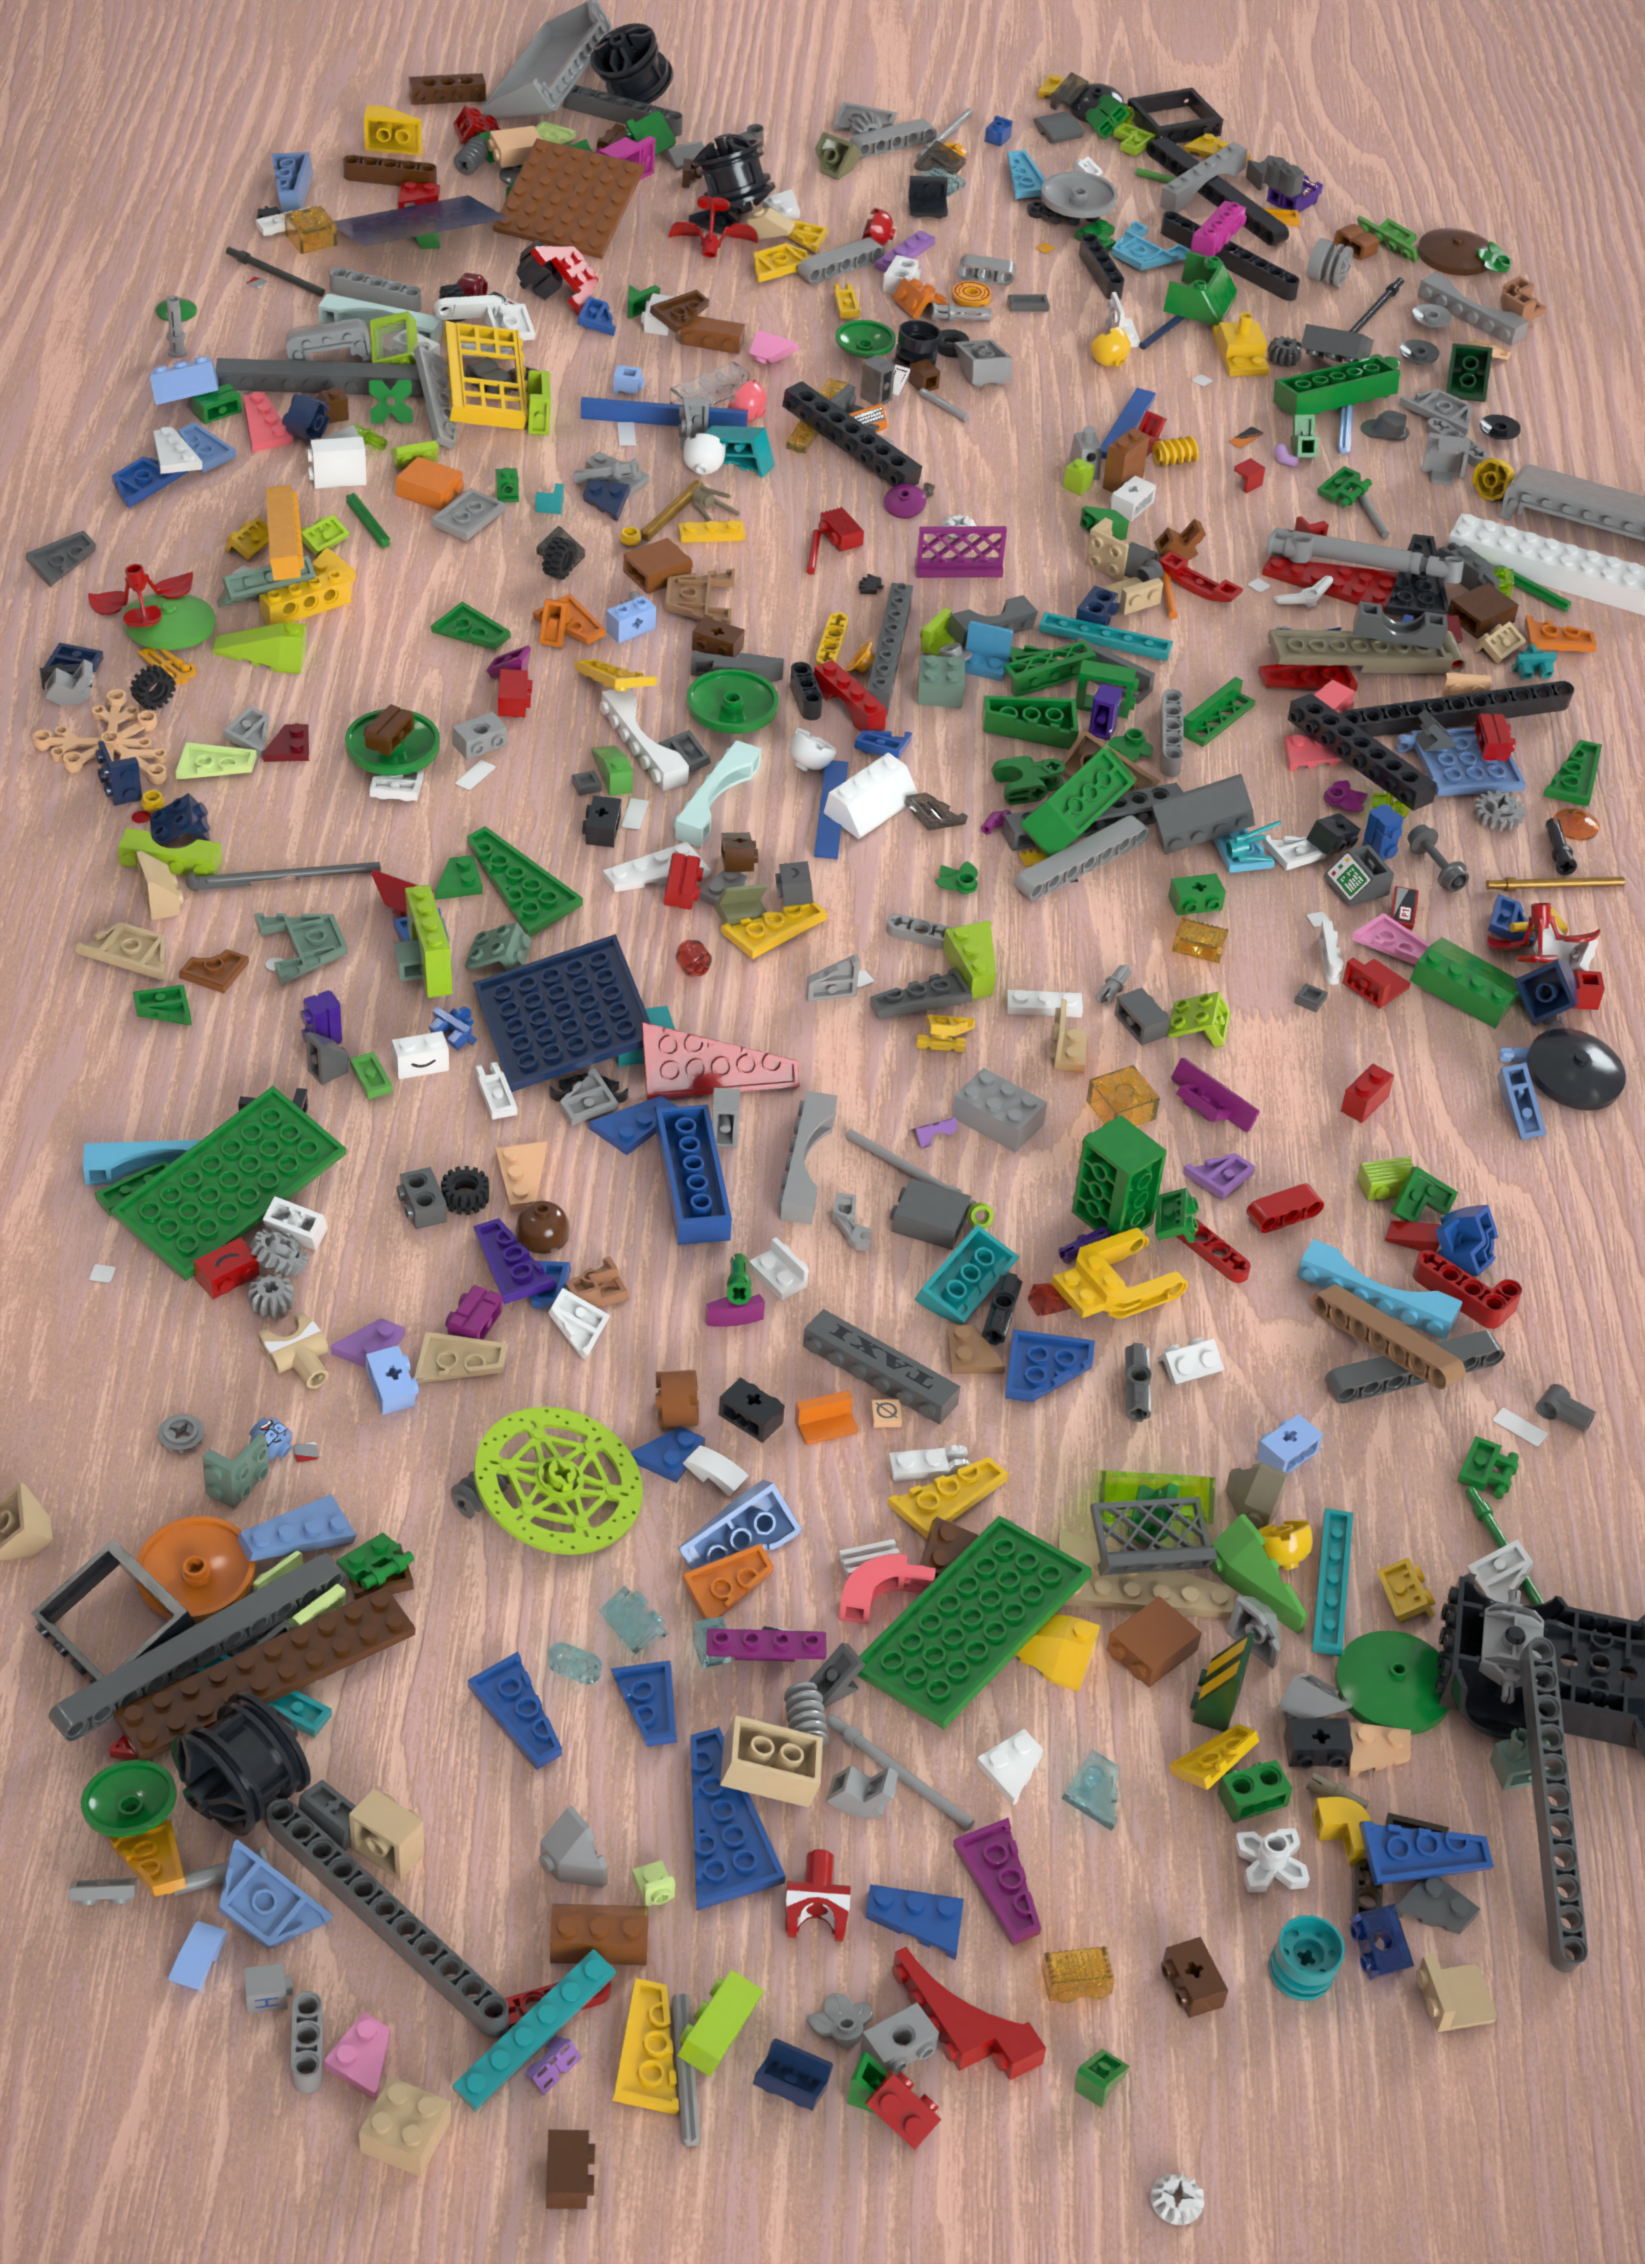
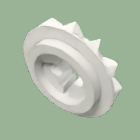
M951 514L950 517H945L942 522V526H976L973 519H969L968 516L963 517L960 514L958 516ZM949 534V535H948V536L953 537V538H957V537H958L956 534Z
M1168 2172L1161 2179L1157 2178L1151 2190L1150 2199L1154 2211L1161 2219L1175 2225L1189 2224L1202 2213L1205 2203L1203 2189L1198 2187L1195 2178L1189 2179L1184 2176L1183 2172L1178 2175H1171ZM1177 2189H1181V2195L1185 2199H1182L1178 2208H1175L1174 2197L1171 2195H1174Z

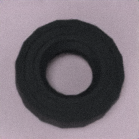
M942 330L939 348L937 349L938 353L947 357H958L954 344L946 342L969 341V337L959 330Z

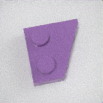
M380 1318L332 1344L331 1354L365 1367L366 1354L398 1346L405 1336V1327Z

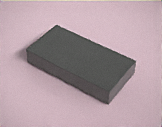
M1016 294L1007 296L1010 312L1049 311V302L1046 294Z

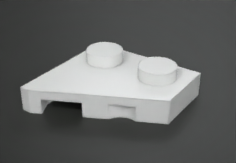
M1266 835V839L1262 840L1264 847L1286 871L1326 858V854L1306 840L1307 837L1284 836V840H1271L1270 835Z
M562 1288L548 1312L584 1360L589 1355L610 1317L607 1313Z
M1023 1729L977 1757L976 1765L1012 1805H1015L1024 1786L1029 1782L1032 1771L1040 1762L1043 1749Z

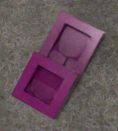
M758 1294L752 1296L747 1303L742 1305L733 1304L727 1297L707 1303L705 1323L707 1326L729 1327L763 1320L765 1301Z

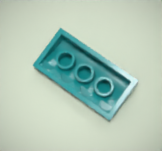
M977 1224L921 1288L914 1300L938 1316L963 1325L998 1284L1000 1275H1005L1019 1259V1256Z

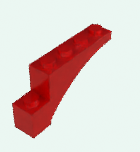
M907 1947L895 1952L892 1966L895 1980L898 1984H903L908 1991L910 2003L912 2005L918 2003L938 2030V2039L942 2044V2051L946 2059L950 2062L953 2061L959 2071L992 2055L997 2069L1004 2071L1008 2079L1012 2080L1043 2064L1046 2046L1030 2022L1025 2024L1012 2022L970 2005L937 1982L918 1963Z

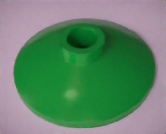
M180 298L181 322L190 320L197 313L196 305L184 298ZM164 300L156 306V314L162 320L169 322L167 302Z

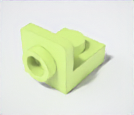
M662 1860L632 1869V1877L644 1906L661 1905L675 1898L674 1877L668 1876Z

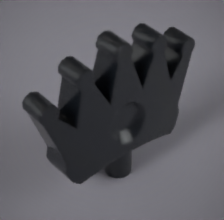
M265 206L264 209H258L257 219L281 214L282 212L277 207L268 208V206Z
M867 574V577H862V581H859L860 594H877V589L884 588V585H880L882 583L881 577Z

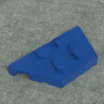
M142 457L113 474L112 482L125 505L131 508L189 471L160 474L158 460Z

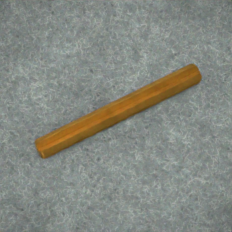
M695 480L641 530V538L646 541L653 538L693 500V492L696 488L704 485L703 482Z

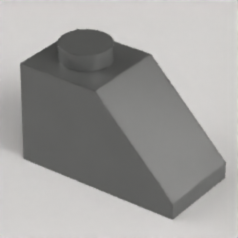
M313 1032L305 1033L308 1071L321 1085L348 1073L349 1055L344 1047H340L333 1039Z

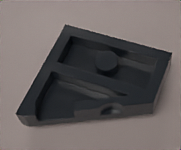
M711 210L689 215L688 222L709 230ZM715 210L713 232L722 235L725 227H731L732 224L739 223L728 212Z

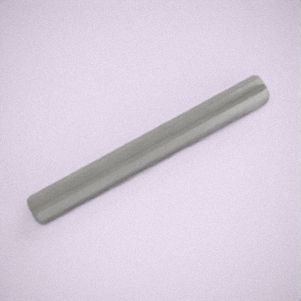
M683 1993L673 1995L672 2011L682 2144L690 2147L699 2145L700 2127L695 2067L677 2056L683 2046V2043L678 2040L687 2025H692L690 1997L688 1994Z

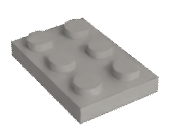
M470 488L431 518V526L467 541L505 511V503Z

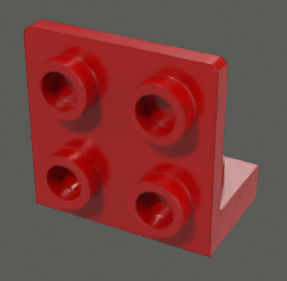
M464 106L453 123L458 137L463 144H466L469 139L475 137L477 131L484 133L491 130H501L493 116H486L474 107Z
M1354 957L1347 961L1342 984L1379 1009L1408 990L1411 985L1409 981L1376 959H1372L1364 965Z

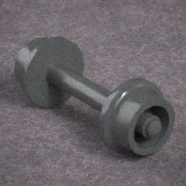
M1423 824L1414 827L1407 837L1410 843V850L1418 855L1427 852L1442 869L1438 876L1440 886L1447 888L1451 892L1462 889L1469 881L1466 865L1460 861L1450 864L1435 847L1439 837L1436 830Z

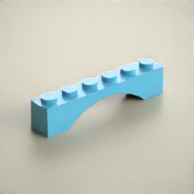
M201 1140L84 1143L83 1171L85 1185L114 1184L120 1179L146 1169L164 1159L171 1164Z
M1315 1239L1312 1240L1301 1258L1297 1277L1324 1289L1334 1284L1339 1285L1388 1316L1444 1340L1447 1339L1456 1323L1463 1302L1439 1291L1412 1292L1380 1284L1356 1270L1337 1248Z

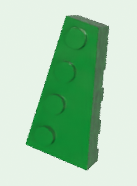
M984 696L981 714L983 732L1070 750L1078 738L1079 728L1075 698Z

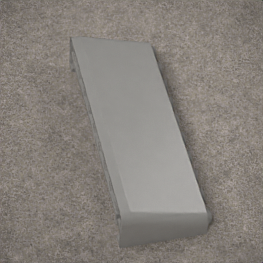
M588 0L542 25L481 107L484 115H491L498 120L550 114L558 109L590 64L591 53L595 45L602 37L613 30L610 20L597 0Z
M1531 464L1524 465L1505 491L1499 515L1500 519L1509 521L1515 513L1522 515L1524 507L1645 541V496Z

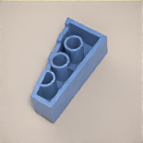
M271 153L282 213L302 209L313 176L310 153Z

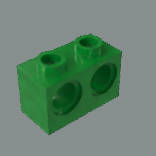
M1277 1760L1266 1763L1258 1762L1252 1767L1240 1771L1232 1770L1221 1777L1217 1794L1232 1822L1235 1823L1288 1806L1293 1788Z

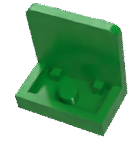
M655 111L637 122H634L633 118L626 121L625 133L629 139L639 142L648 136L655 138V156L676 145V139L660 111Z

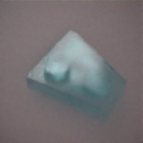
M1092 1749L1061 1799L1112 1831L1117 1823L1115 1808L1118 1801L1116 1782L1118 1780L1119 1766Z

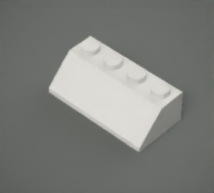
M887 753L830 791L824 814L860 839L918 799L919 795L907 766L890 753Z

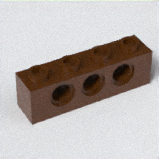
M483 73L409 77V96L412 105L486 101V83Z

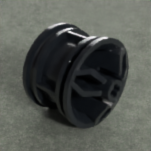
M626 24L610 31L599 40L591 53V66L594 72L606 82L605 86L609 94L650 104L662 96L672 82L673 68L665 56L659 52L654 31L645 24Z
M731 133L717 136L714 138L717 148H715L714 143L709 142L692 159L693 166H700L696 169L697 174L704 175L708 191L704 193V196L718 197L729 201L730 208L725 212L737 215L753 210L751 200L753 205L758 206L776 188L774 182H768L771 180L770 173L763 172L759 159L764 154L763 149L758 148L763 144L761 138L745 139L743 136Z
M237 1691L228 1698L226 1704L218 1709L217 1722L210 1728L194 1727L187 1734L182 1733L174 1738L171 1743L172 1757L180 1780L186 1785L183 1795L191 1808L209 1820L215 1819L227 1831L238 1836H245L254 1829L255 1823L265 1816V1804L274 1797L287 1799L295 1792H301L307 1788L311 1781L310 1768L305 1754L296 1740L298 1731L293 1722L274 1707H269L255 1695L246 1691Z

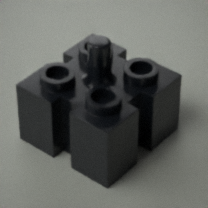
M536 239L521 252L520 264L516 274L521 280L519 284L523 289L531 284L533 292L546 300L562 287L563 277L551 261L540 266L530 253L534 247L544 246Z

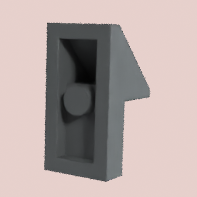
M1268 155L1261 163L1252 160L1248 161L1246 177L1257 190H1262L1264 187L1267 162L1274 159V156Z
M1130 542L1124 576L1132 578L1134 570L1143 566L1151 559L1156 560L1157 552Z
M1426 709L1418 714L1423 722L1420 725L1423 731L1415 739L1423 751L1448 749L1456 746L1448 731Z
M841 1643L808 1681L815 1683L817 1691L822 1694L824 1708L859 1689L853 1679L865 1664L849 1644Z

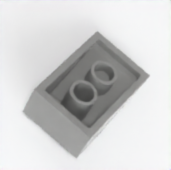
M993 339L954 342L964 374L974 386H984L985 383L1002 385L1004 382L1011 381L1012 357Z

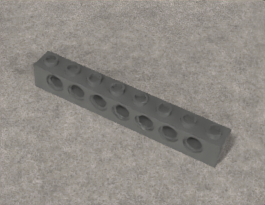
M891 583L867 689L871 695L887 708L886 715L889 712L912 605L913 585H906L904 583Z
M1176 782L1125 792L1077 838L1091 836L1130 815H1133L1145 825L1155 824L1151 803L1183 793V791ZM1033 810L1004 815L1002 834L1012 851L1038 846L1020 826V823Z

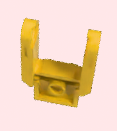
M1134 1228L1080 1247L1075 1267L1053 1275L1051 1284L1081 1319L1101 1311H1106L1110 1317L1124 1319L1173 1301L1183 1295L1188 1288L1187 1280L1177 1271L1130 1288L1125 1286V1282L1110 1265L1126 1260L1128 1256L1134 1255L1141 1251L1144 1246H1148L1149 1238L1140 1228Z

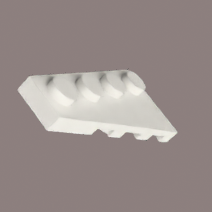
M163 427L161 430L153 431L160 474L202 470L201 459L175 429Z
M684 842L603 870V879L614 892L643 888L646 883L662 885L667 883L673 853L685 854V856H700L688 842ZM701 859L699 867L704 868L702 878L711 877V869Z

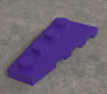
M499 1218L473 1226L504 1304L556 1288L553 1277L545 1273L543 1266L530 1256L525 1246H521L518 1243L516 1236Z

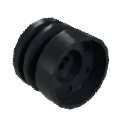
M921 320L903 322L899 327L898 344L894 359L896 364L910 369V364L928 359L936 366L937 349L939 348L941 337L939 328L932 323Z

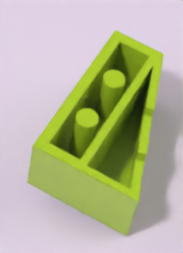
M991 920L945 929L943 953L951 967H956L973 993L972 999L993 995L996 968Z

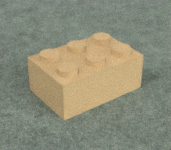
M735 1715L724 1737L720 1786L809 1808L821 1784L823 1737Z

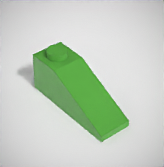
M615 745L592 748V754L609 796L632 793L633 770L627 756Z

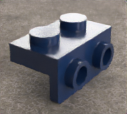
M774 2038L766 2059L755 2073L753 2085L764 2089L770 2094H776L792 2101L797 2106L813 2111L827 2089L833 2063Z

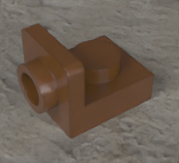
M684 158L682 187L689 188L690 180L694 181V178H702V175H698L696 171L700 166H693L692 159Z

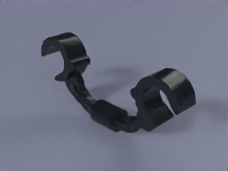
M588 1073L559 1080V1089L563 1091H556L550 1086V1097L560 1102L567 1093L573 1090L572 1084L583 1081L588 1076ZM601 1076L618 1103L628 1099V1088L621 1093H615L619 1090V1081L615 1082L605 1076Z

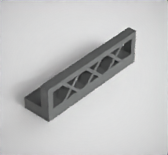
M1079 638L1075 641V643L1083 641L1084 639ZM1085 640L1095 652L1096 662L1137 669L1135 678L1139 679L1137 691L1140 693L1138 695L1133 693L1132 695L1136 697L1137 704L1153 691L1155 673ZM1081 649L1078 651H1074V653L1080 654L1084 653V651ZM1089 679V681L1099 686L1100 684H1106L1120 688L1122 690V697L1125 698L1127 686Z

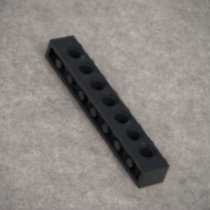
M801 381L785 389L782 407L895 487L902 484L915 486L919 484L923 466L805 382Z
M1312 693L1291 701L1288 721L1406 807L1414 811L1433 803L1437 787L1435 781Z

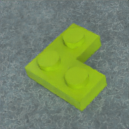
M1122 123L1114 129L1113 137L1123 141L1120 145L1121 151L1137 156L1146 148L1149 141L1155 139V134Z

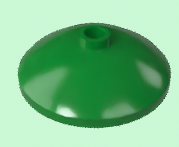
M853 320L842 324L836 330L835 341L844 352L852 356L872 358L875 355L883 356L890 352L895 346L896 336L891 328L880 322Z
M146 1760L119 1762L103 1769L88 1782L81 1796L82 1814L86 1823L100 1834L110 1837L140 1835L155 1828L169 1816L176 1803V1785L172 1775L157 1763Z

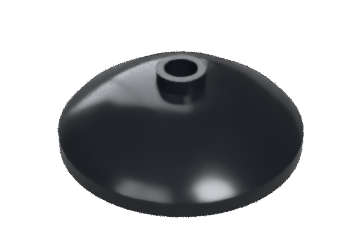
M1090 83L1079 87L1072 93L1069 107L1075 117L1089 123L1086 120L1085 113L1090 108L1095 109L1099 105L1098 99L1102 95L1107 96L1110 94L1123 106L1124 98L1117 89L1110 85Z

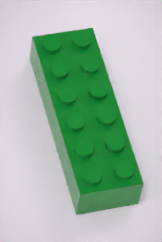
M1374 356L1277 379L1274 384L1273 403L1293 417V415L1320 414L1322 411L1337 410L1339 407L1347 405L1354 406L1356 403L1370 402L1380 397L1387 398L1398 393L1400 370L1379 356Z

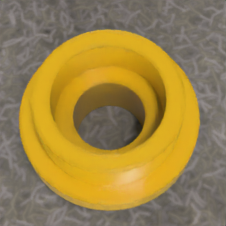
M625 527L620 533L619 539L627 546H634L640 543L641 534L635 527Z
M149 790L143 794L141 806L147 811L155 812L165 806V798L159 791Z

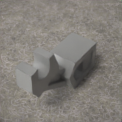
M836 1193L832 1224L840 1228L847 1238L850 1247L855 1250L869 1251L871 1229L855 1224L856 1195Z

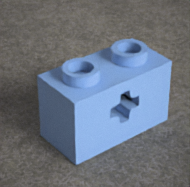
M645 596L606 610V632L618 643L656 629V606Z
M399 1345L366 1354L365 1368L382 1415L414 1407L416 1395L419 1394V1388L416 1379L410 1378L408 1372L410 1371V1363L407 1355H402Z
M1298 1414L1291 1420L1283 1421L1278 1429L1271 1434L1266 1433L1259 1440L1256 1459L1261 1463L1289 1474L1319 1452L1323 1433Z

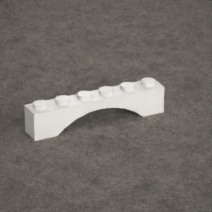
M627 688V691L611 689L602 692V702H600L601 713L604 716L606 715L612 728L618 731L622 741L626 742L632 754L637 756L643 769L647 770L651 775L653 782L657 783L662 791L688 784L689 765L679 752L657 744L639 728L635 720L637 698L629 688Z

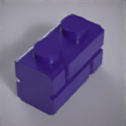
M1100 684L1093 698L1088 731L1093 736L1104 740L1111 739L1118 722L1120 699L1122 696L1120 688Z
M327 990L319 993L318 996L313 995L304 998V1010L300 1011V1015L305 1025V1029L301 1030L305 1043V1033L313 1032L333 1039L337 1044L342 1043L341 1005L333 992Z

